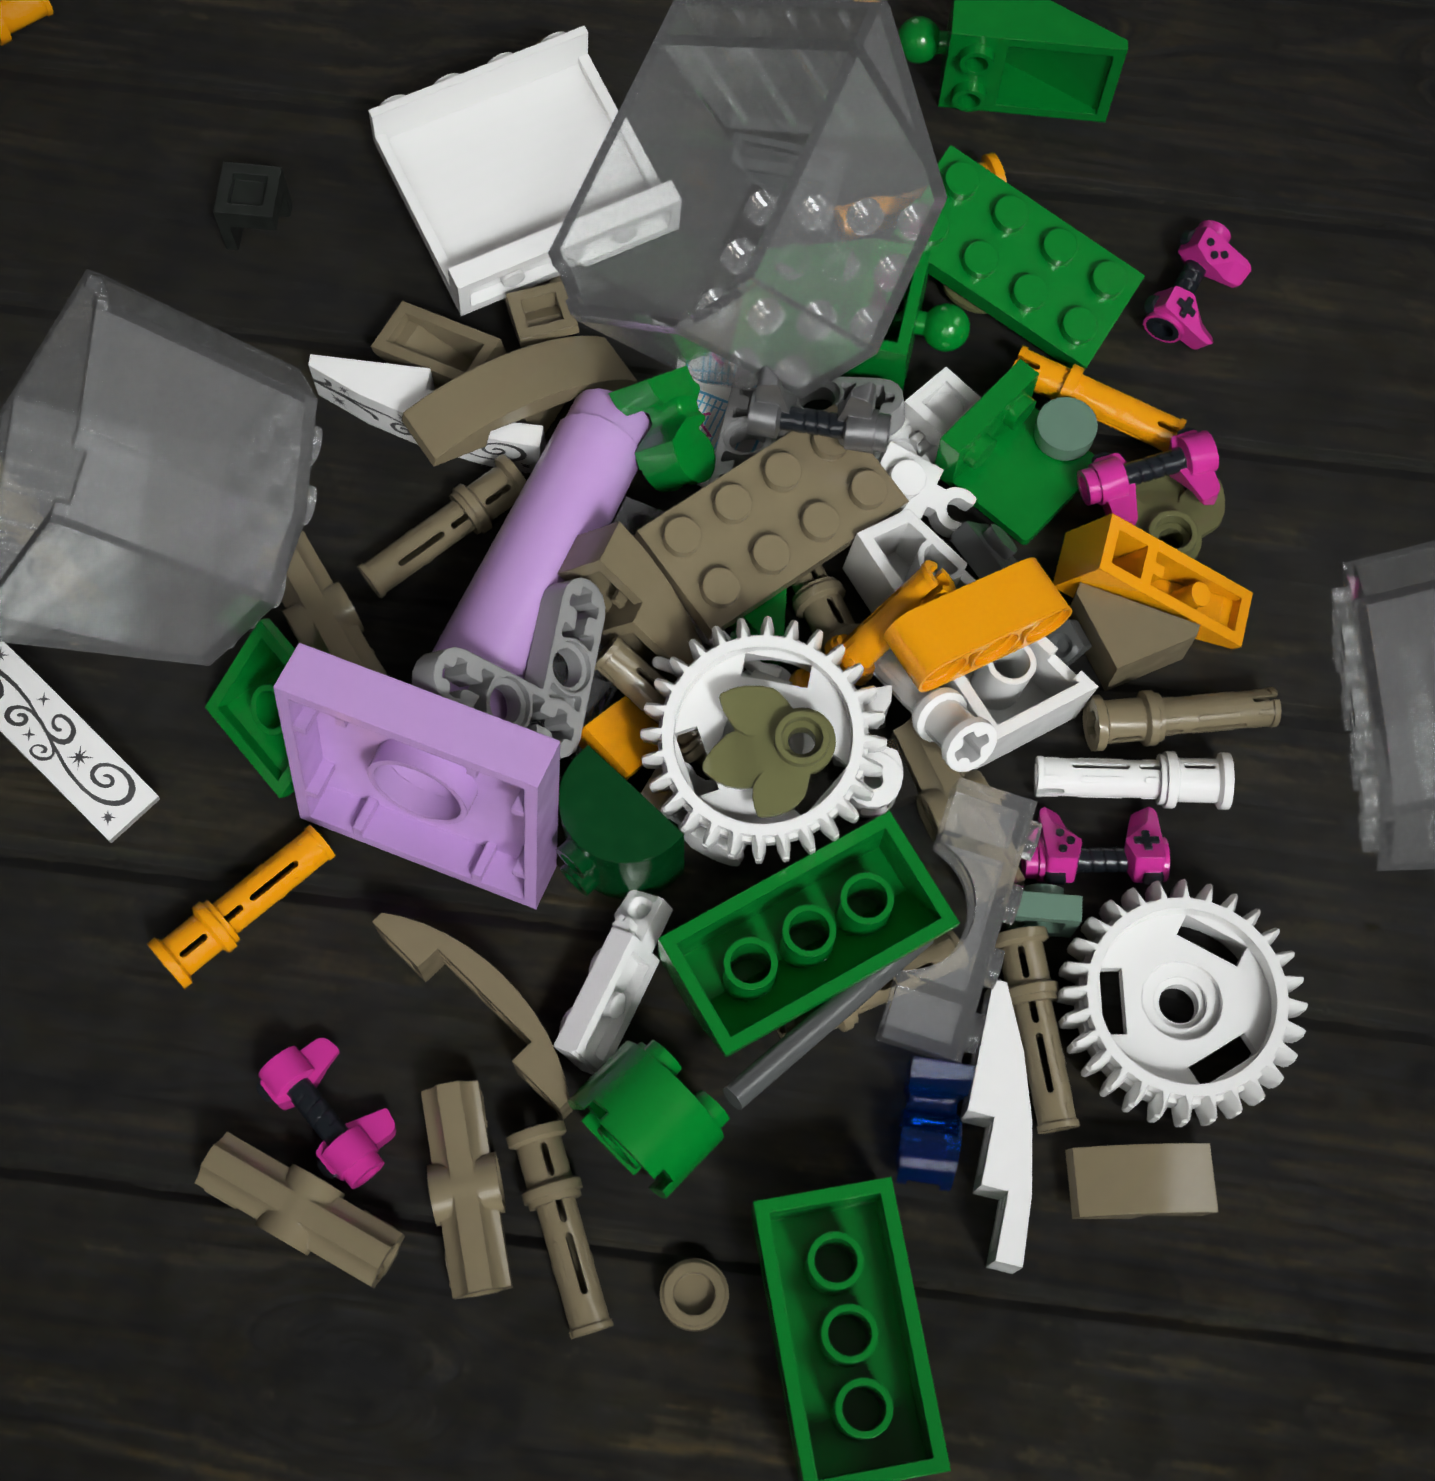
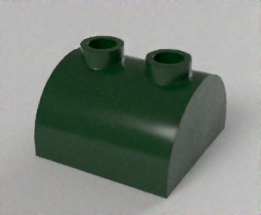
M587 745L568 766L559 789V810L565 841L556 849L557 854L565 863L560 868V871L585 896H588L593 890L618 899H625L631 890L655 895L669 887L684 873V834L598 753Z

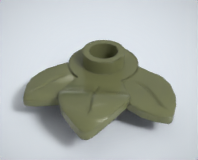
M1165 475L1159 479H1153L1145 483L1142 482L1136 485L1138 520L1135 526L1159 540L1162 538L1176 540L1180 546L1177 550L1196 559L1202 546V538L1216 530L1222 522L1225 513L1223 486L1218 479L1220 491L1215 504L1203 505L1189 489L1185 491L1183 486L1170 476Z
M741 686L721 693L719 696L721 707L734 731L726 734L709 752L702 765L704 774L728 788L740 790L753 788V804L759 818L774 817L790 812L805 798L810 775L825 768L833 757L836 747V736L832 724L823 714L816 710L803 707L792 708L782 694L774 688ZM796 733H806L812 737L815 746L806 754L795 753L788 744L790 737Z

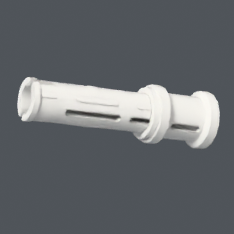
M891 648L874 663L875 670L873 675L884 686L892 685V694L912 714V724L916 733L922 739L928 742H935L941 748L942 758L951 769L957 772H968L979 767L989 758L997 743V732L988 720L982 717H974L967 710V702L957 690L951 687H938L928 692H920Z
M1165 751L1163 754H1158L1156 760L1036 756L1035 797L1072 796L1080 798L1155 799L1157 805L1170 809L1175 808L1177 802L1215 803L1218 810H1229L1233 801L1235 771L1233 758L1230 753L1220 752L1216 759L1178 758L1175 751Z

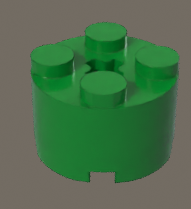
M652 1040L646 1045L643 1042L635 1044L631 1041H626L568 1099V1104L573 1110H585L588 1108L590 1112L581 1120L587 1129L633 1175L643 1167L653 1179L657 1177L648 1188L659 1197L667 1199L724 1139L721 1128L730 1120V1117L720 1104L705 1091L700 1090L696 1095L690 1092L676 1077L682 1070V1067L658 1042Z

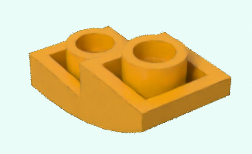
M624 696L583 727L579 746L584 749L589 745L627 780L643 767L641 760L643 755L658 751V745L645 743L641 740L640 730L649 727H659V725L641 711L629 698Z

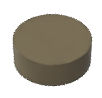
M693 1258L680 1261L668 1270L662 1280L660 1287L662 1310L668 1320L682 1330L697 1332L712 1327L722 1318L728 1305L729 1288L726 1278L719 1268L706 1260Z

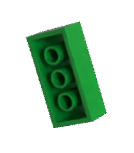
M892 1177L753 1201L750 1212L798 1480L901 1481L951 1471Z

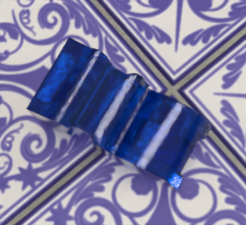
M919 1056L908 1058L903 1088L906 1103L899 1119V1126H902L896 1159L895 1183L906 1184L907 1180L938 1185L941 1191L949 1192L951 1190L962 1142V1120L957 1115V1105L965 1096L968 1097L975 1066Z

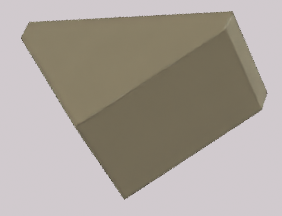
M1080 582L1070 604L1073 612L1068 618L1078 620L1092 647L1085 652V655L1105 691L1182 660L1195 640L1200 625L1082 582Z

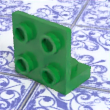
M1022 359L941 437L935 465L944 469L940 477L943 482L950 487H961L970 491L977 499L973 505L1021 545H1027L1079 492L1077 472L1078 470L1088 468L1095 455L1088 451L1078 459L1061 461L1047 456L1040 450L1034 438V427L1040 411L1035 408L1036 401L1032 398L1039 373Z

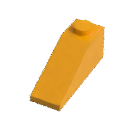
M1113 513L1065 533L1053 584L1059 591L1073 598L1080 582L1199 624L1200 628L1195 638L1197 640L1229 649L1242 647L1253 592Z

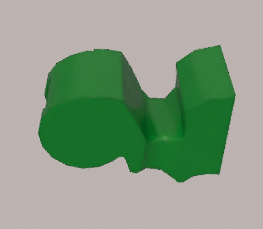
M687 365L608 393L616 408L626 416L641 411L649 414L652 426L636 449L635 456L639 470H642L647 481L662 493L676 491L685 484L693 485L706 482L711 478L715 470L716 458L714 448L710 439L699 429V426L705 421V415L699 411L697 404L700 385L693 380Z

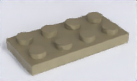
M833 404L824 411L837 413L838 407ZM791 431L638 529L634 538L643 546L662 571L687 613L709 641L713 638L712 628L714 626H719L722 631L737 622L738 619L743 618L852 545L856 533L901 512L909 500L873 454L846 450L837 438Z

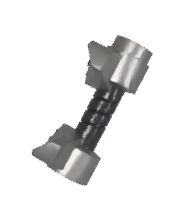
M763 366L760 370L756 391L753 392L750 402L747 434L776 439L777 436H784L787 431H795L837 438L846 450L873 454V451L886 453L892 415L880 413V410L875 409L877 388L872 382L852 389L847 399L839 403L837 413L796 407L797 396L783 387L779 377L769 367Z

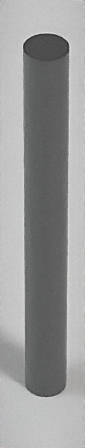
M934 940L822 1003L723 1088V1093L729 1103L736 1109L742 1110L931 946Z

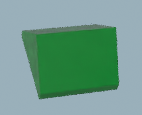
M269 618L258 621L205 708L279 798H283L294 792V786L273 686L295 648Z

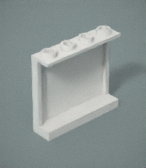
M585 25L569 32L560 31L552 33L540 43L518 52L501 53L489 60L487 64L462 74H447L439 78L431 86L408 95L398 94L385 99L379 106L368 110L373 141L461 316L506 298L507 293L531 288L674 229L677 198L667 179L659 183L656 182L588 54V31Z

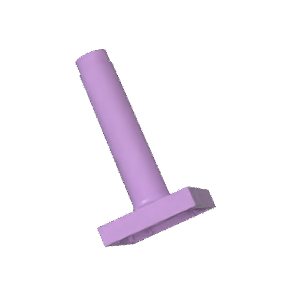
M601 388L586 389L577 395L566 417L561 419L432 652L452 647L466 649L524 679L544 591L552 584L565 581L557 573L577 535L612 523L639 468L635 451L651 428V422L644 412L641 411L626 416L614 405L608 394L613 392ZM299 643L273 689L300 818L537 909L557 867L560 741L506 721V699L496 688L490 696V708L493 714L490 715ZM443 669L442 673L443 678H445V669ZM450 683V692L462 689L468 690L469 686L458 687Z

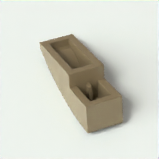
M404 301L400 303L371 345L373 352L387 363L430 368L435 390L471 369L507 354L500 338ZM565 403L516 422L543 425L544 434H546Z
M620 521L577 535L557 574L565 581L581 577L589 579L599 588L606 607L600 643L605 646L613 637L619 635L623 642L668 681L675 683L677 677L674 674L656 669L652 664L653 658L661 656L670 659L674 656L689 665L694 659L688 642L691 639H695L701 645L703 644L690 616L670 582L648 552Z

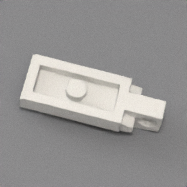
M637 890L629 891L614 914L615 921L612 924L613 927L602 948L595 953L591 960L589 974L573 1006L562 1018L559 1035L553 1047L584 1072L593 1075L617 1051L660 962L653 954V950L673 909L659 896Z

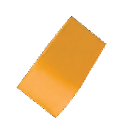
M1030 557L906 612L887 628L883 638L920 692H928L1041 640L1064 624L1073 611L1036 558Z

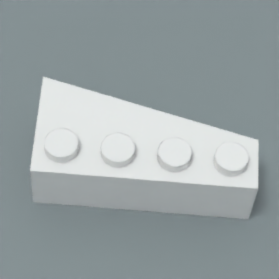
M910 509L904 510L856 533L842 568L871 613L920 569L921 564L926 560H931L938 564V568L932 573L934 576L941 568L946 570L952 578L956 589L976 581L965 570L968 563ZM1044 637L1037 642L940 686L951 687L957 690L967 702V710L974 717H982L988 720L997 732V743L994 751L983 764L975 769L1074 719L1099 687L1083 671L1076 675L1055 655L1058 648L1048 638Z

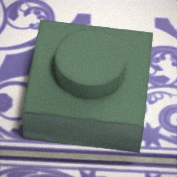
M1032 884L1026 886L1025 891L1016 890L1007 906L1006 931L1028 926H1045L1048 936L1071 938L1082 922L1083 896L1064 894V888L1052 884Z

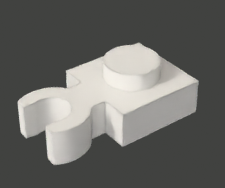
M890 441L886 453L881 452L878 461L909 500L902 511L910 509L920 519L923 515L928 517L932 528L943 537L952 538L950 535L962 524L953 520L948 515L947 505H954L963 511H967L975 504L976 497L970 491L961 487L944 489L937 485L944 469Z

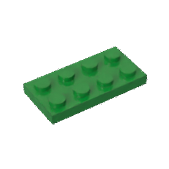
M952 145L949 146L886 241V244L931 252L929 275L1069 368H1072L1074 364L1085 369L1087 368L1145 277L1144 274Z

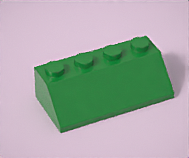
M888 811L815 851V853L806 856L659 937L658 950L659 959L689 1011L723 1056L727 1058L958 927L960 922L892 813Z

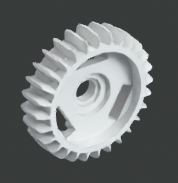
M769 616L764 617L760 635H751L745 619L740 618L737 620V638L727 640L726 635L719 626H714L712 628L713 648L706 650L695 639H691L688 642L694 659L691 664L687 665L684 661L674 656L671 657L669 664L677 677L675 683L660 678L655 679L653 684L656 691L666 700L664 704L646 702L644 706L645 714L659 721V727L641 729L640 738L645 743L658 745V751L643 755L641 760L646 769H663V774L651 780L649 787L652 793L655 794L668 790L672 791L674 795L669 797L662 805V810L666 816L674 815L683 809L688 813L680 825V831L685 836L691 834L701 825L706 828L702 846L708 851L714 847L720 837L728 839L727 853L728 858L731 860H735L742 849V845L747 844L752 845L755 863L762 864L766 854V846L776 845L777 852L782 861L787 862L790 859V842L799 840L808 854L815 853L813 833L821 830L830 840L836 841L839 839V831L833 820L836 816L839 815L851 823H856L859 819V813L849 802L851 798L855 797L867 802L872 800L874 796L873 789L862 782L861 778L862 776H882L884 766L875 760L867 758L868 753L884 751L887 747V739L877 735H869L868 729L882 725L885 721V714L883 711L865 712L864 706L877 697L878 691L874 685L858 690L855 688L854 684L861 678L864 667L861 663H857L844 671L842 670L840 664L846 650L843 644L837 645L826 655L821 652L823 632L820 629H817L810 636L807 643L799 641L798 622L796 620H791L784 636L775 635L772 618ZM755 660H773L795 665L810 673L808 687L742 676L744 663ZM741 686H765L780 692L792 708H810L820 712L829 720L836 736V747L833 757L846 768L805 814L800 815L795 809H792L790 812L779 816L759 818L754 809L753 788L740 790L728 788L717 783L718 790L701 796L695 794L677 742L678 735L698 729L704 749L708 755L712 748L726 734L734 731L721 707L720 694ZM796 733L788 741L790 748L798 754H806L815 746L812 737L806 733Z
M1183 879L1177 882L1171 890L1170 898H1167L1160 881L1157 880L1152 882L1147 888L1145 901L1134 887L1128 889L1122 896L1121 904L1123 909L1112 899L1108 900L1103 904L1099 912L1103 922L1091 916L1082 925L1081 932L1088 940L1076 937L1067 948V952L1079 962H1064L1059 969V977L1075 984V986L1063 987L1057 993V1003L1074 1006L1073 1011L1061 1017L1058 1021V1027L1060 1029L1078 1028L1080 1033L1068 1045L1067 1053L1074 1054L1088 1051L1091 1059L1080 1073L1082 1077H1087L1101 1070L1107 1076L1099 1091L1101 1097L1109 1095L1118 1087L1127 1092L1123 1100V1112L1128 1113L1141 1100L1148 1102L1147 1121L1149 1123H1155L1159 1120L1167 1107L1171 1108L1174 1126L1183 1127L1190 1120L1192 1109L1195 1110L1201 1126H1207L1218 1118L1217 1106L1227 1119H1232L1242 1113L1243 1107L1240 1098L1249 1106H1255L1264 1100L1266 1096L1261 1085L1268 1089H1273L1284 1079V1076L1275 1065L1283 1068L1288 1067L1298 1057V1054L1285 1043L1297 1042L1304 1037L1306 1032L1304 1028L1288 1020L1289 1018L1299 1016L1308 1007L1307 1002L1291 999L1288 996L1289 992H1292L1304 982L1303 976H1285L1282 967L1294 957L1295 952L1290 950L1275 954L1270 945L1280 934V929L1273 928L1260 934L1254 927L1261 914L1260 909L1255 908L1242 918L1234 912L1238 900L1237 894H1231L1221 905L1213 903L1212 884H1206L1197 894L1196 898H1190L1187 881ZM1180 927L1200 931L1219 941L1237 957L1238 962L1236 966L1177 935ZM1100 972H1119L1123 1034H1110L1102 1015ZM1179 989L1191 998L1194 1005V1014L1189 1022L1175 1023L1168 1020L1162 1014L1159 1007V998L1163 991ZM1240 1036L1251 1052L1249 1058L1212 1082L1199 1084L1189 1067Z

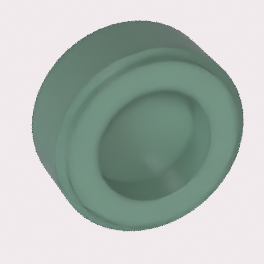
M1071 397L1055 398L1046 403L1038 414L1034 427L1036 444L1043 453L1053 459L1061 461L1078 459L1085 455L1093 444L1098 429L1096 415L1086 403L1079 399Z

